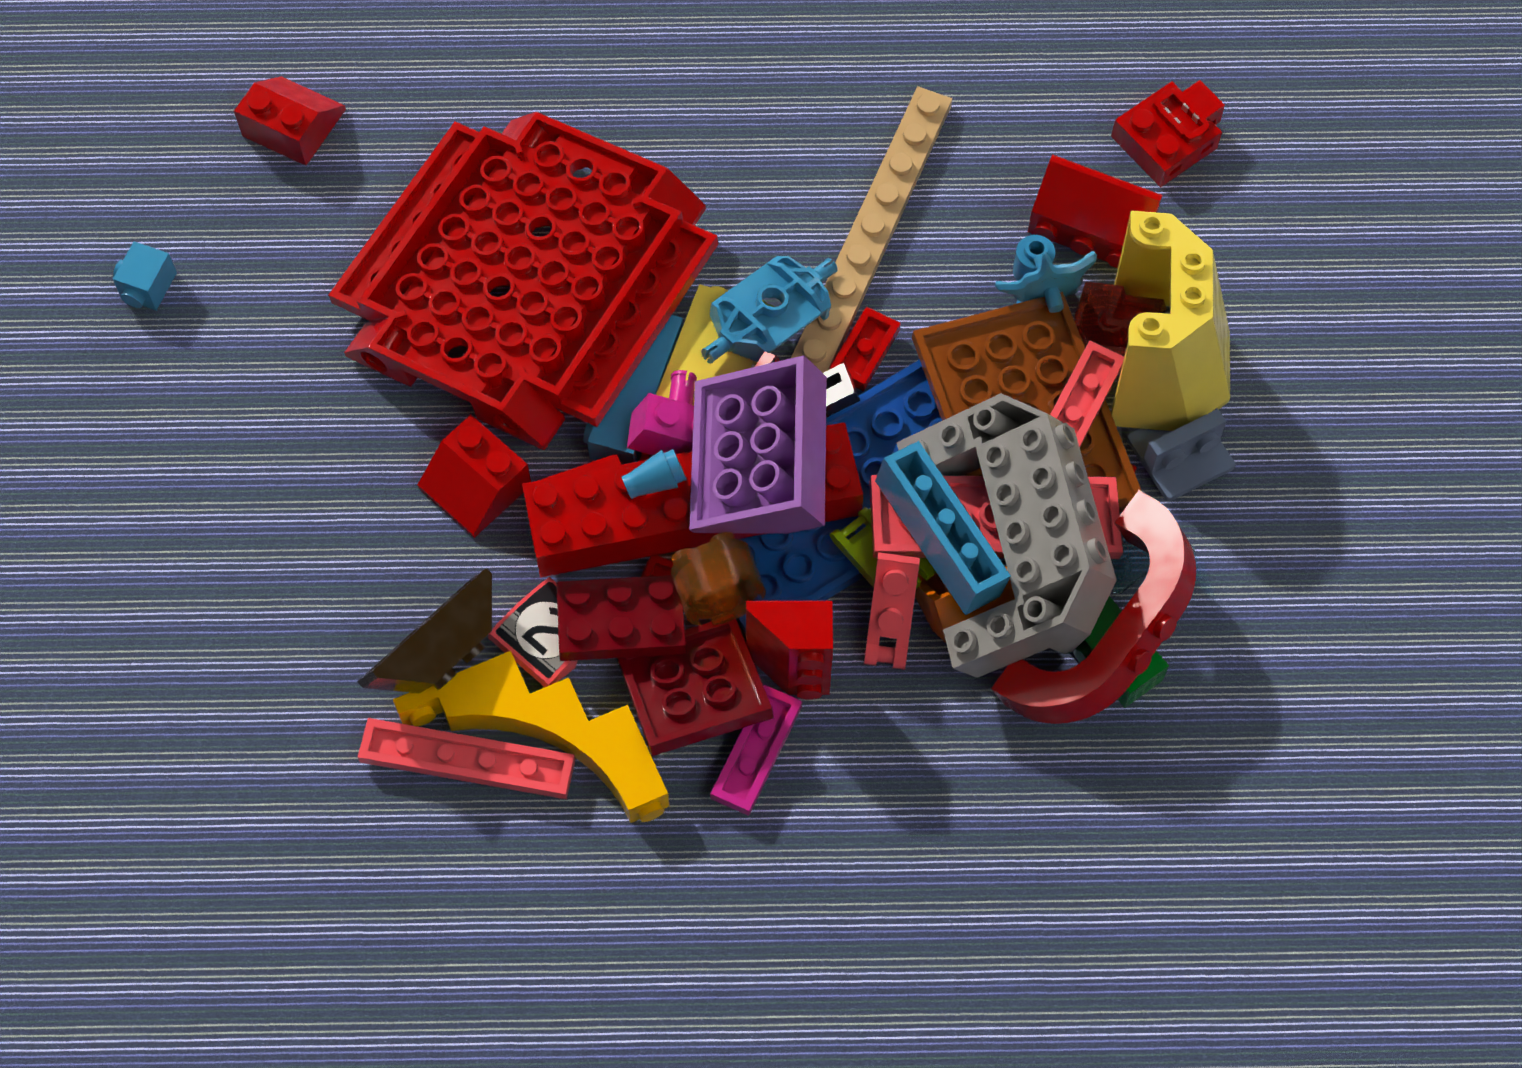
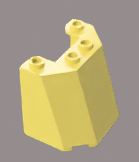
M1131 211L1112 292V301L1170 306V314L1146 312L1138 314L1131 320L1128 329V344L1111 415L1116 427L1174 431L1212 412L1216 408H1222L1229 402L1230 330L1213 250L1173 214Z

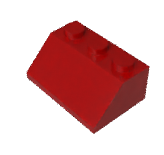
M1052 154L1031 211L1028 232L1044 236L1051 242L1069 247L1080 255H1086L1094 251L1098 259L1106 261L1118 269L1131 211L1158 213L1163 195Z
M746 601V645L753 662L788 695H797L798 698L806 700L818 699L822 695H830L833 658V602Z

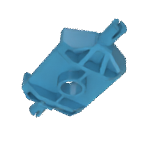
M776 256L711 303L709 315L718 334V339L701 350L703 358L705 360L708 358L707 362L712 364L727 351H732L737 355L758 362L764 352L771 353L819 316L826 320L829 317L831 302L829 292L822 282L838 271L836 263L834 261L831 263L832 259L827 258L820 265L812 269L810 266L804 267L789 256ZM766 297L776 298L782 305L771 307L766 305L762 299Z

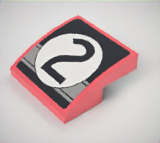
M548 577L520 600L488 634L489 640L504 653L511 651L516 663L544 687L557 683L576 668L578 661H560L557 584L552 578Z

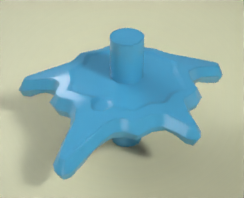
M1043 251L1042 254L1034 257L1036 271L1026 273L1018 281H996L995 287L1000 292L1014 295L1017 303L1045 296L1049 312H1059L1064 309L1060 292H1063L1064 296L1078 293L1079 286L1083 282L1082 276L1096 262L1097 254L1091 251L1077 262L1054 265L1049 254Z

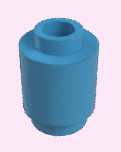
M1030 235L1018 243L1013 265V274L1017 281L1022 279L1026 273L1037 270L1034 257L1042 254L1043 251L1049 254L1051 262L1054 264L1056 252L1053 243L1049 239L1041 235Z

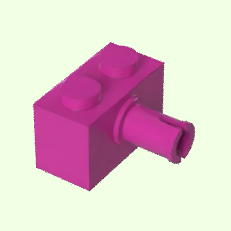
M674 371L670 378L669 398L648 393L632 411L627 442L628 449L649 455H655L660 450H663L665 453L673 449L675 454L692 451L693 397L695 381H697L694 373L690 372L688 380H685L687 371Z

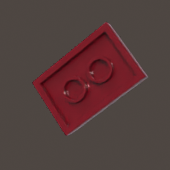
M681 575L556 582L560 661L686 654Z

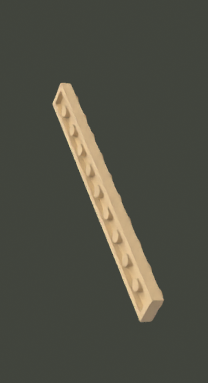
M917 86L835 262L838 271L828 277L825 283V288L829 292L831 302L829 317L823 320L819 316L804 328L791 358L804 355L822 373L829 370L830 365L844 343L951 109L952 98Z

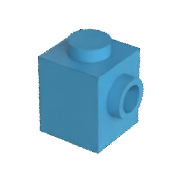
M133 241L125 258L116 264L113 272V281L120 294V298L126 304L135 308L144 306L157 311L177 271L169 253Z

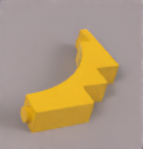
M511 651L458 672L439 690L432 685L421 693L409 692L393 699L402 724L423 726L433 721L437 714L443 712L451 731L484 729L519 733L544 741L560 748L566 753L575 754V758L593 771L610 789L621 804L630 823L639 819L641 822L654 820L664 813L665 808L670 807L667 789L628 705L588 721L569 678L529 693Z

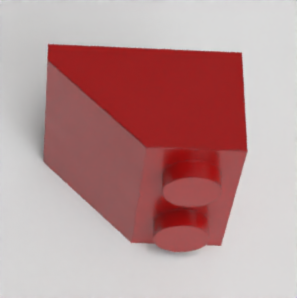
M280 76L254 82L235 108L234 113L243 137L307 166L346 108L341 103Z
M470 414L441 441L417 486L437 506L475 538L524 493L522 483L531 482L528 464Z

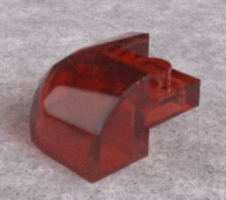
M1086 281L1075 312L1074 321L1085 348L1090 340L1125 356L1131 320L1141 313H1165L1166 304L1164 299L1126 295L1124 286Z

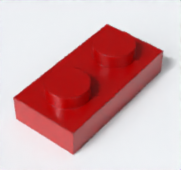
M866 307L830 365L829 370L844 363L850 371L855 387L864 391L900 332L901 323Z

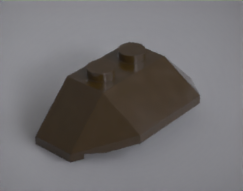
M486 567L466 582L357 681L360 686L368 689L421 693L432 685L437 690L446 685L457 674L453 667L461 659L467 664L485 648L481 641L492 631V573Z

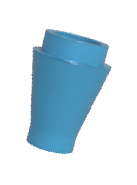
M673 449L665 453L663 450H660L633 471L621 476L631 499L646 494L679 488L678 483L687 480Z

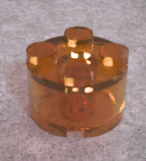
M732 532L719 533L713 536L709 543L694 549L685 548L679 550L671 558L673 562L671 577L685 616L691 624L701 625L699 619L710 618L713 625L733 621L746 615V601H754L758 595L763 599L766 595V589L749 545L742 540L735 539Z

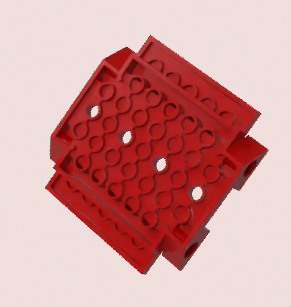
M538 112L511 120L502 133L485 126L478 132L458 122H454L328 296L332 304L370 321L364 324L344 352L346 357L409 387H412L416 379L419 378L470 402L478 420L545 451L565 421V416L559 410L595 427L599 426L718 246V237L695 226L706 210V205L667 167ZM583 168L592 170L591 174L584 178L573 176L576 170ZM543 226L552 228L545 236L537 237L532 235L536 228ZM502 285L510 287L508 293L503 296L495 297L490 295L495 287ZM465 346L468 348L462 357L451 358L447 356L448 352L454 347Z

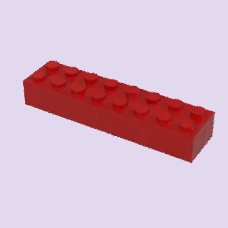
M845 422L826 426L825 522L858 516V512L862 510L863 491ZM692 451L676 454L687 479L678 483L679 488L646 494L634 499L630 498L621 476L630 473L646 460L522 483L540 578L768 533H693L689 530Z

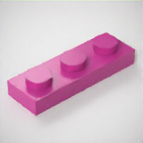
M767 685L763 687L772 706L774 718L742 728L710 793L712 800L748 816L802 708L801 700Z

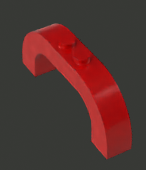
M1138 490L1115 521V525L1128 543L1149 554V570L1139 589L1089 656L1078 665L1067 670L1050 672L1038 669L1023 659L1009 664L991 688L1006 707L1025 718L1050 724L1076 722L1091 717L1106 709L1121 697L1135 678L1148 668L1152 655L1161 643L1171 637L1175 631L1177 621L1186 610L1194 591L1196 560L1191 544L1174 516L1163 504L1151 496Z

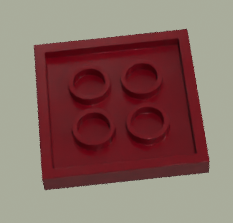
M734 615L686 629V654L617 658L652 756L774 718L772 706Z

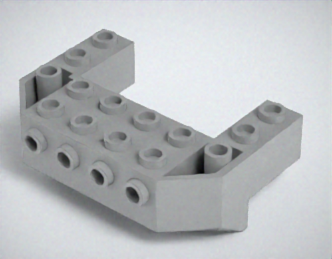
M1000 393L897 442L899 451L919 441L943 476H964L981 468L1007 570L1011 575L1010 581L1015 596L1014 600L943 629L952 668L978 678L1048 648L1067 654L1079 646L1091 634L1117 579L1075 429L1041 410Z

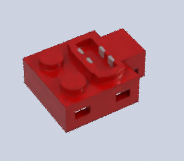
M1201 80L1183 92L1171 81L1115 119L1111 137L1161 188L1218 148L1222 131L1216 124L1221 121L1225 104Z

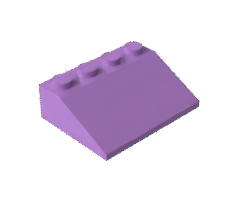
M804 355L695 381L689 530L693 533L787 534L825 526L827 376Z

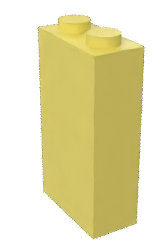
M699 284L656 395L669 398L671 374L677 370L687 371L685 380H688L690 372L694 373L698 381L755 367L756 361L737 355L732 351H727L712 364L708 363V358L705 360L701 354L703 348L718 339V334L709 315L711 303L726 293L727 289L719 286L708 287ZM762 300L766 305L774 307L773 305H770L764 300Z

